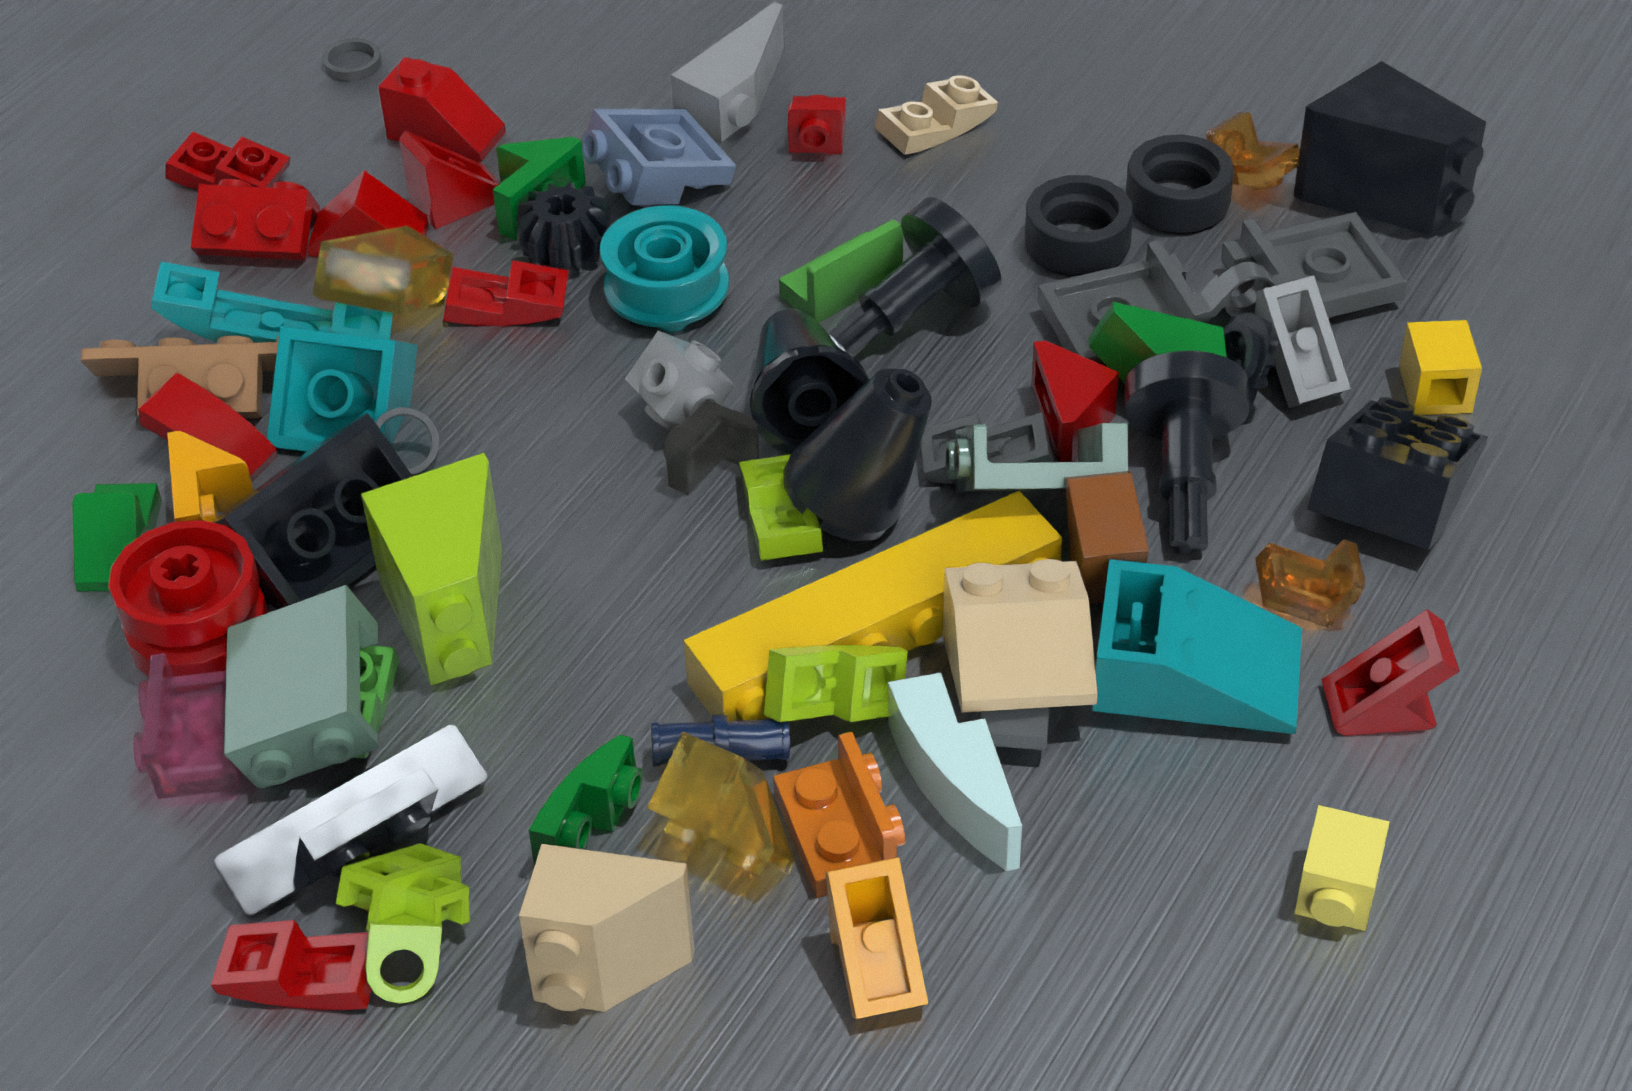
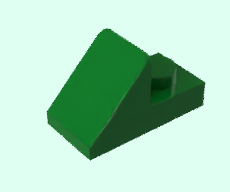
M575 137L507 143L496 148L500 184L493 189L499 234L514 241L518 240L516 221L518 205L528 202L529 192H545L549 183L559 188L565 187L572 181L576 189H581L586 184L582 140Z
M157 483L95 484L93 493H77L74 495L72 502L74 583L77 591H109L111 566L122 550L145 532L155 529L162 502Z

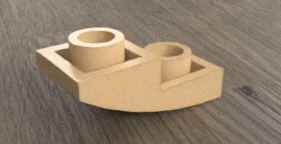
M956 75L948 80L926 83L922 102L910 101L905 102L901 106L879 109L875 129L904 155L938 146L966 133L997 111L999 102L983 90L980 84L973 78Z

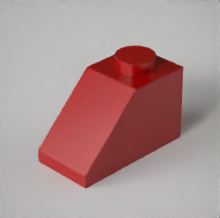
M404 57L378 86L387 139L399 142L401 135L406 130L481 163L506 133L505 123L452 68L428 63L421 59Z

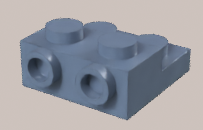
M593 109L588 129L582 137L584 160L587 163L598 164L601 171L606 174V183L612 193H622L631 205L641 208L654 207L655 205L679 204L685 186L702 189L707 187V185H731L737 168L736 164L686 109Z

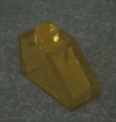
M409 226L322 241L312 294L321 300L400 315L444 306L454 254Z

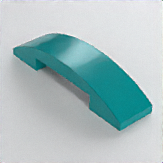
M160 261L151 309L183 329L214 342H217L218 338L224 336H243L252 339L253 343L276 342L280 326L390 340L394 304L336 294L334 310L256 297L218 290L220 272Z

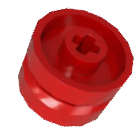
M204 520L172 522L149 530L128 544L111 566L108 588L115 610L121 621V629L135 666L154 681L180 687L207 685L226 678L227 628L268 613L264 595L259 587L260 578L255 559L245 538L226 525Z

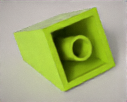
M485 453L362 493L361 496L380 585L430 685L433 686L455 677H461L493 663L503 550L489 461Z

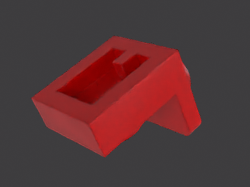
M820 94L793 96V102L788 105L787 113L789 152L842 154L846 124V97H828Z

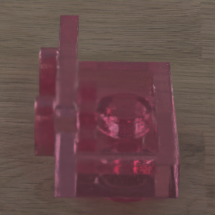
M165 653L151 655L149 680L140 681L138 688L140 712L145 721L144 732H136L134 735V758L138 772L149 774L158 799L240 790L241 771L224 755L226 671L174 677Z

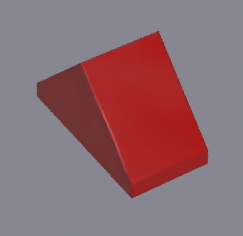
M406 130L403 132L399 142L409 201L427 215L428 222L435 230L495 205L493 189L500 182L483 164Z
M364 170L318 212L307 247L310 257L419 259L429 224L428 217Z
M1046 340L1035 341L1033 344L1031 387L1039 410L1043 412L1050 428L1052 447L1057 462H1075L1078 459L1077 430L1101 423H1110L1115 417L1119 372Z

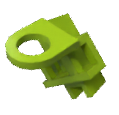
M419 843L342 867L336 904L343 907L354 905L369 911L366 926L368 939L365 967L367 982L371 989L385 1001L398 1004L413 1002L424 996L434 985L438 973L442 935L441 921L448 919L462 925L470 922L469 886L461 883V857ZM405 949L413 951L419 955L423 962V969L417 980L409 985L400 987L386 982L380 974L381 964L386 956L396 950Z

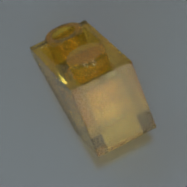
M683 731L647 807L649 810L668 819L663 832L699 849H702L706 838L728 847L723 858L724 860L762 877L767 865L789 874L794 864V859L764 771L741 756Z

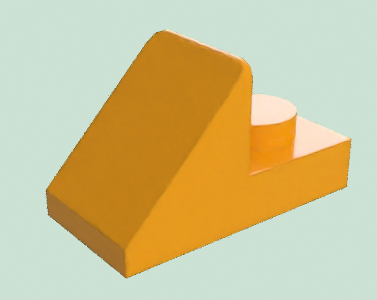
M182 431L167 433L175 522L194 520L211 522L219 516L218 512L228 510L254 491L245 461Z
M893 858L826 872L830 937L832 944L839 946L852 1018L859 1019L928 1004L900 859Z

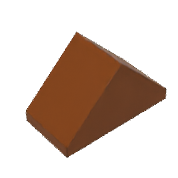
M1130 471L1065 477L1070 561L1077 562L1089 598V604L1104 603L1109 559L1147 563L1149 548Z

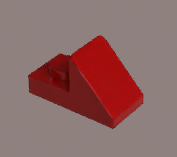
M1426 609L1321 679L1335 731L1343 736L1428 730L1436 726V720L1427 692L1457 674L1460 670L1444 621Z

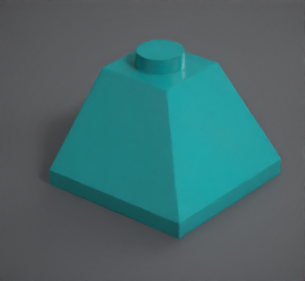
M280 326L267 439L276 448L309 451L333 432L366 413L376 422L381 415L389 410L400 407L409 408L418 345L396 340ZM405 416L391 418L380 428V431L391 446Z

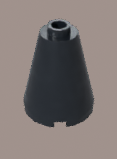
M799 309L781 310L770 316L764 323L760 334L750 397L751 414L758 433L773 448L789 455L869 380L862 365L805 311Z
M887 368L878 371L790 455L783 469L784 488L793 506L802 515L808 508L815 515L823 519L819 528L830 535L851 541L875 540L883 536L886 529L890 528L898 520L932 405L931 395L919 376L906 369Z

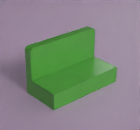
M892 219L870 232L866 231L779 278V296L793 308L805 311L811 315L818 323L859 301V295L869 287L873 288L903 263V231L901 224Z

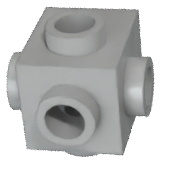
M657 331L625 378L648 403L645 412L654 421L671 430L680 425L700 433L703 432L710 420L718 413L722 403L735 386L718 368L722 360L711 349L697 341L689 343L661 331Z

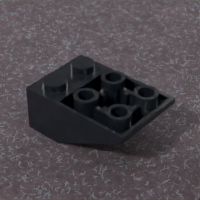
M1388 397L1379 398L1378 402L1371 400L1327 439L1307 510L1429 550L1442 535L1486 445L1488 436L1473 432L1474 426L1471 423L1456 417L1439 416L1437 420L1415 414V407L1402 400Z

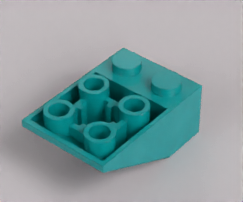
M1109 559L1096 661L1097 704L1093 705L1092 711L1296 734L1302 627L1176 566Z

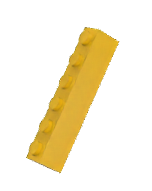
M1017 491L684 639L687 684L711 717L712 715L726 714L727 721L767 719L768 717L764 715L770 649L827 645H868L901 647L910 651L919 646L929 645L942 636L944 568L967 567L974 563L1013 565L1031 564L1043 559L1061 561L1062 536L1020 491Z

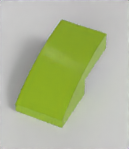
M790 455L739 462L746 505L761 561L823 552L821 528H819L820 525L816 515L808 508L802 515L793 506L784 488L783 469Z
M827 645L770 649L764 715L778 722L835 715L849 722L888 717V682L905 679L908 650L901 647L868 645Z

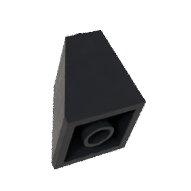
M1381 61L1306 106L1293 196L1304 202L1346 213L1356 212L1361 217L1433 235L1451 222L1461 220L1473 205L1475 196L1472 191L1477 167L1484 154L1483 147L1481 146L1486 121Z

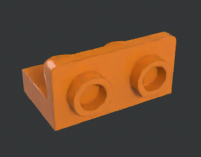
M852 731L838 735V759L773 776L775 797L816 898L827 896L826 872L897 858V847L905 845V832L898 809L894 804L885 806L879 794L882 792V780L875 757L871 752L861 753Z

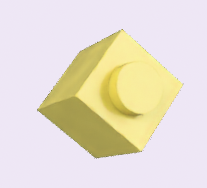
M1318 805L1302 871L1295 914L1316 919L1329 926H1345L1366 931L1390 822Z

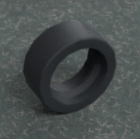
M1185 134L1163 135L1145 141L1133 151L1128 162L1126 195L1132 201L1133 214L1138 220L1155 229L1175 233L1196 232L1215 225L1226 215L1231 203L1234 179L1231 157L1219 145L1196 136ZM1164 177H1185L1194 179L1205 186L1197 189L1178 190L1164 187L1154 181Z
M1066 175L1048 180L1034 189L1026 202V249L1036 262L1049 270L1067 275H1084L1110 269L1124 260L1131 247L1132 201L1123 189L1105 179L1089 175ZM1065 218H1087L1098 221L1106 227L1091 232H1072L1060 229L1051 223Z

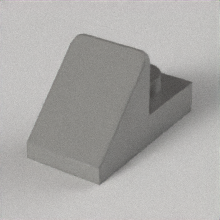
M1309 276L1258 291L1255 315L1272 323L1271 334L1279 340L1276 349L1272 353V358L1277 362L1275 368L1288 408L1350 390L1351 387L1315 276Z

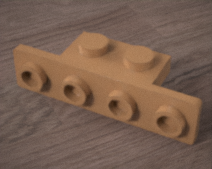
M224 336L217 339V344L194 345V342L189 339L164 338L158 341V346H136L133 342L126 340H104L99 343V348H82L81 362L95 376L138 375V417V408L177 372L218 397L242 417L262 418L263 371H275L279 336L276 337V342L253 343L252 339L243 336Z

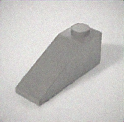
M773 2L671 74L673 109H686L710 137L720 142H723L753 120L758 114L784 50L783 5Z

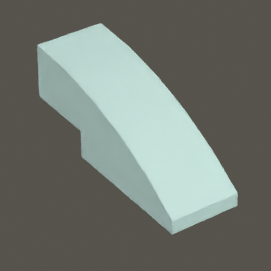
M941 673L888 682V726L900 756L919 789L944 820L975 849L1005 871L1020 869L1022 824L985 718L958 723Z

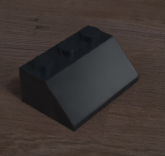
M366 413L333 432L211 522L226 525L245 538L255 559L260 578L259 587L264 595L265 602L278 610L341 586H348L376 565L361 494L413 477V475L370 415Z

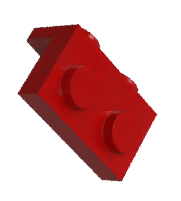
M222 179L218 182V185L199 184L190 248L197 255L306 260L311 219L317 218L321 207L308 189L293 182H275L272 188L252 187L249 183L236 179Z

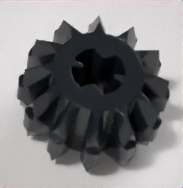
M572 181L565 187L556 188L549 183L545 192H529L528 202L518 205V215L516 217L518 244L522 247L524 256L531 257L536 265L547 266L551 264L553 268L558 269L572 266L580 271L581 264L584 261L591 263L599 262L600 243L603 235L611 226L610 211L606 207L605 198L596 196L593 187L576 189Z

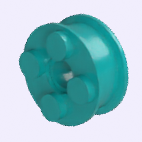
M681 206L648 207L631 212L618 219L607 229L600 243V257L607 271L603 283L604 294L610 307L621 317L631 322L659 327L668 332L680 331L687 327L689 323L711 314L722 304L729 290V274L723 263L727 254V240L723 229L708 215Z

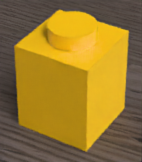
M1467 320L1407 322L1399 370L1409 404L1415 407L1414 413L1418 415L1473 413L1482 366Z

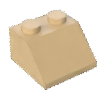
M1043 559L1031 564L993 565L990 563H974L967 567L944 568L942 635L961 713L1097 704L1098 693L1089 598L1076 561L1061 562L1054 559Z
M541 844L519 913L534 1002L546 1003L553 1008L563 1011H575L581 1008L605 1012L692 962L695 947L687 863Z

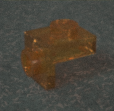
M1238 112L1210 129L1206 134L1208 141L1219 145L1231 157L1234 168V185L1251 186V189L1254 191L1268 190L1280 185L1284 180L1283 176L1298 166L1300 151L1298 143L1258 141L1252 115L1249 112Z
M1345 539L1339 543L1324 561L1270 542L1255 558L1264 607L1330 628L1348 607L1357 603L1365 588V576L1362 571L1357 544Z

